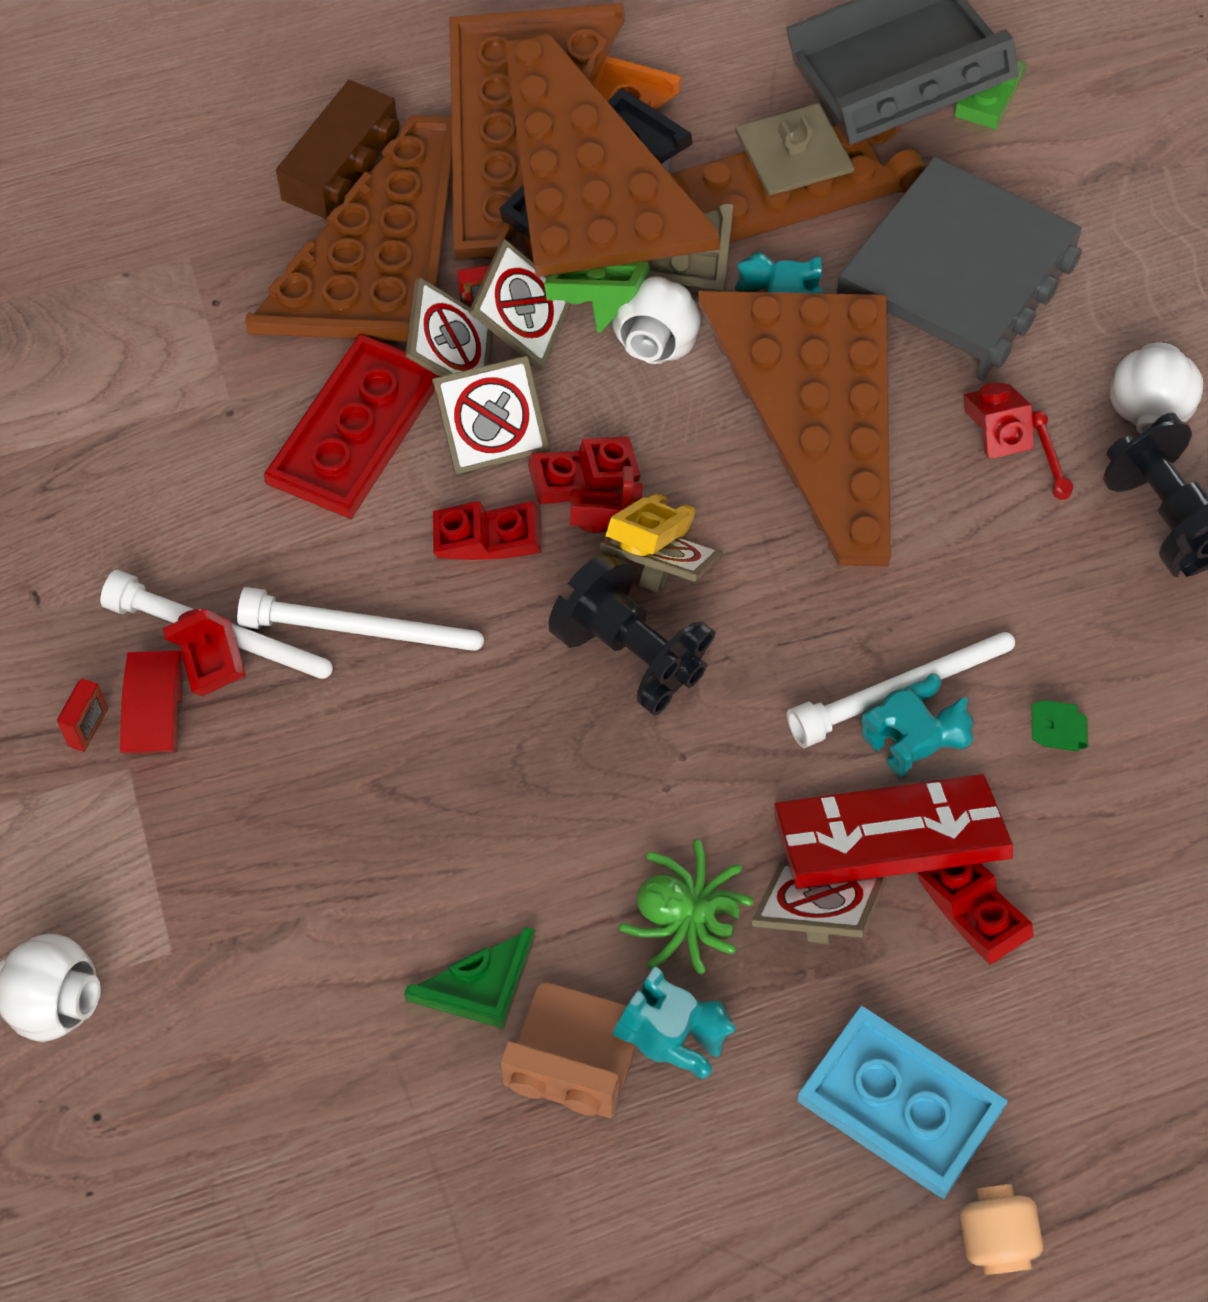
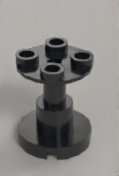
M1172 412L1158 418L1151 428L1134 439L1127 436L1116 441L1107 451L1106 455L1111 462L1106 467L1103 480L1106 487L1115 492L1132 490L1146 483L1150 484L1162 500L1158 510L1159 515L1171 530L1159 551L1161 561L1172 576L1178 577L1179 572L1182 571L1186 577L1208 570V492L1199 482L1187 483L1173 465L1188 447L1192 432L1190 426L1186 422L1181 421Z
M610 552L602 553L586 563L567 583L575 590L570 595L568 601L559 595L548 620L549 632L569 648L581 646L595 636L614 651L627 647L649 665L637 691V702L651 714L658 715L666 708L673 694L682 685L690 688L703 676L707 663L702 660V657L712 643L716 632L703 621L691 623L680 630L670 641L666 640L645 623L647 611L627 596L633 582V568L616 554L614 556Z

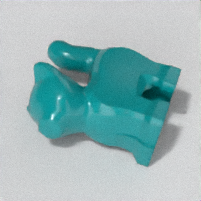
M756 251L737 264L739 270V279L735 286L737 292L756 291L767 288V292L822 294V287H819L822 271L821 257H813L809 262H797L794 260L775 262L765 253Z
M935 673L929 674L922 682H916L891 692L880 706L873 707L862 715V736L875 752H878L884 746L886 738H892L896 742L889 747L892 755L886 758V762L899 778L908 773L913 763L930 757L940 748L963 750L974 741L972 734L974 720L967 710L968 698H961L944 708L936 718L922 702V700L936 694L941 687L942 681L940 676Z
M655 966L643 983L642 990H638L627 1005L612 1034L621 1040L633 1043L646 1057L653 1061L668 1062L679 1068L691 1071L700 1079H705L711 1074L712 1066L704 1055L684 1046L687 1035L691 1034L710 1055L719 1057L724 1041L736 1028L723 1002L719 1000L697 1001L686 990L666 981L663 971Z

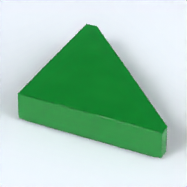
M526 927L522 930L521 934L490 949L485 947L447 966L448 970L422 983L408 985L404 993L406 1001L504 1029L535 939V929Z

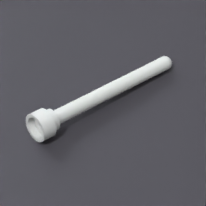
M118 569L112 571L108 576L100 598L102 607L119 614H125L127 611L135 613L137 610L172 623L177 622L178 617L184 612L193 610V608L145 591V585L139 583L137 576ZM232 624L238 648L320 679H325L331 675L333 666L329 660Z
M244 587L239 599L237 623L238 626L243 628L260 630L263 625L271 626L273 622L471 651H477L484 645L483 635L476 630L276 602V597L267 595L265 589Z
M1002 632L824 706L822 703L813 705L808 701L795 706L787 711V720L791 733L802 748H807L824 741L826 734L832 731V725L866 712L873 707L880 706L891 692L916 682H922L929 674L935 673L942 680L1005 654L1014 648L1015 638L1008 632Z

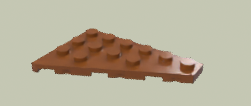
M623 3L450 17L453 223L456 259L494 257L500 242L504 239L510 242L516 231L515 228L501 219L499 210L523 186L505 41L550 34L587 79L593 83L625 22Z
M550 34L505 41L536 278L720 249L717 228Z
M412 115L400 129L399 136L391 140L383 149V158L370 173L364 172L345 195L343 204L336 207L327 217V226L313 242L309 240L287 265L286 273L278 277L268 288L269 296L254 314L248 312L245 320L248 334L356 339L359 334L375 340L408 341L415 280L420 277L437 288L439 284L452 179L451 117Z
M699 291V312H703L715 334V341L718 347L730 361V369L746 398H750L763 421L762 427L768 438L775 443L778 449V456L795 487H799L812 511L811 516L818 529L824 532L828 540V547L837 564L889 566L891 547L887 295Z

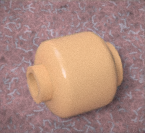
M1012 1184L976 1189L978 1201L967 1203L960 1211L965 1252L968 1261L976 1266H983L984 1275L1032 1269L1031 1260L1039 1257L1043 1251L1035 1202L1026 1196H1014Z

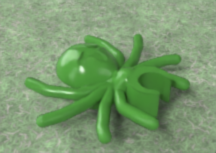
M699 839L693 841V849L696 856L695 884L692 875L670 857L651 851L646 855L648 860L667 866L683 879L682 882L672 875L661 874L650 877L640 886L636 898L637 906L643 916L653 922L658 928H638L626 923L619 924L618 928L621 932L640 938L668 937L676 932L665 948L647 962L646 965L649 970H653L655 966L658 967L666 961L682 943L686 934L691 962L698 974H703L706 968L701 961L697 933L703 943L728 954L736 952L734 945L720 940L732 937L733 926L721 924L715 917L719 914H728L733 918L739 919L740 908L737 903L751 906L753 899L741 893L725 890L713 893L727 879L742 871L740 864L726 868L704 888L706 881V858L702 842Z

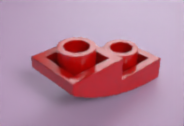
M629 436L582 439L578 451L532 453L528 463L538 505L571 501L572 489L604 492L620 489L622 487L623 466L633 467L634 482H638L641 476Z
M480 501L433 511V553L437 558L454 560L505 559L542 553L540 511L534 501L489 511L485 510Z
M180 650L127 652L121 701L120 753L127 755L177 752V703H182Z
M981 863L918 872L919 881L942 913L963 938L990 965L1034 937L1032 922L997 891L995 876Z

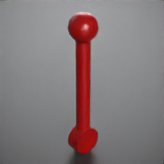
M1036 410L1032 412L1033 428L1037 429L1055 480L1052 493L1057 499H1068L1074 488L1073 483L1063 476L1046 427L1048 423L1047 414L1041 410Z

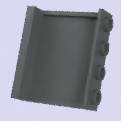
M852 0L786 27L795 65L850 145L1019 76L1014 38L1006 29L994 34L967 0Z
M935 156L841 272L838 279L837 294L887 295L888 313L980 359L976 378L983 381L993 366L1000 368L1005 363L1012 350V341L1016 335L1024 336L1028 332L1035 319L1036 308L1039 304L1047 305L1051 301L1058 288L1059 277L1064 272L1069 275L1076 267L1082 253V249L1077 247L1082 227Z

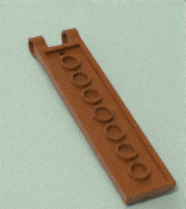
M834 124L832 127L854 166V172L768 196L744 151L674 172L670 175L704 214L717 210L720 205L726 203L734 204L730 243L899 191L907 192L926 168V165L919 153L913 149L903 150L895 154L888 161L887 165L882 166L870 144H882L889 141L898 133L900 125L850 145L837 125ZM517 230L529 259L533 262L531 239Z

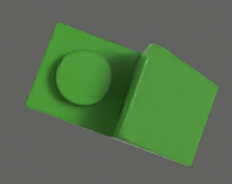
M1017 60L1018 77L958 101L955 117L997 130L1026 72L1027 64Z
M634 262L550 275L544 283L547 300H560L569 304H581L591 301L597 333H600L617 316L619 308L625 303H629L636 296L641 284L650 271L649 262Z

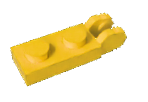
M655 493V495L653 494L649 498H641L612 516L605 536L619 541V546L631 554L639 556L653 555L676 538L681 539L688 533L696 510L688 505L680 506L677 509L671 508L666 505L667 497Z

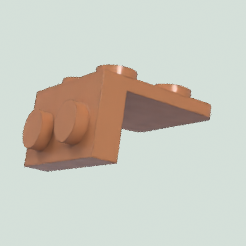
M552 983L540 984L536 988L517 1043L508 1041L501 1058L503 1086L509 1087L514 1092L528 1098H545L564 1104L569 1109L580 1114L589 1116L600 1115L613 1119L636 1049V1045L621 1040L612 1034L627 1006Z

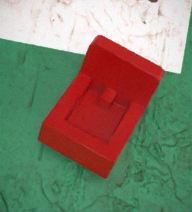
M989 383L983 385L979 391L964 394L965 413L983 429L984 453L990 459L1033 448L1031 403L1010 384Z
M623 466L621 493L572 489L569 525L579 526L581 530L591 533L606 532L612 516L642 498L643 483L634 482L633 467Z
M193 609L184 612L178 617L177 622L162 629L165 640L180 647L193 693L204 696L246 677L230 620L207 609Z

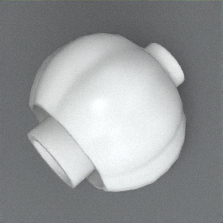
M653 276L645 279L636 296L629 303H625L619 308L617 316L612 320V327L617 339L623 344L624 349L629 355L647 363L661 364L665 361L680 359L691 351L696 342L697 333L700 330L702 315L699 312L698 304L692 299L690 292L683 285L671 282L663 277Z
M1150 343L1143 346L1141 350H1136L1126 355L1116 367L1110 384V401L1113 408L1123 419L1136 425V430L1140 434L1151 428L1158 418L1167 413L1173 412L1181 421H1188L1197 410L1203 394V378L1198 367L1191 359L1181 353L1177 347L1167 343Z
M44 934L33 937L14 948L6 960L0 962V1014L3 1020L23 1037L39 1042L60 1038L81 1025L84 1020L93 1014L97 1007L101 987L100 981L96 976V969L92 960L83 949L68 937L58 934Z

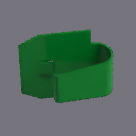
M1048 700L1031 704L1032 740L1044 747L1079 751V749L1088 747V718L1084 714L1078 713V705Z

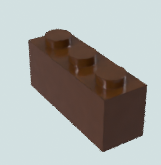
M348 80L276 168L281 200L327 220L330 213L336 207L343 204L345 195L364 172L369 173L372 170L376 158L391 140L396 139L400 123L397 119L395 98Z

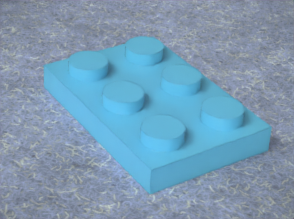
M861 1005L799 1092L797 1102L945 1200L1002 1114L1008 1100Z

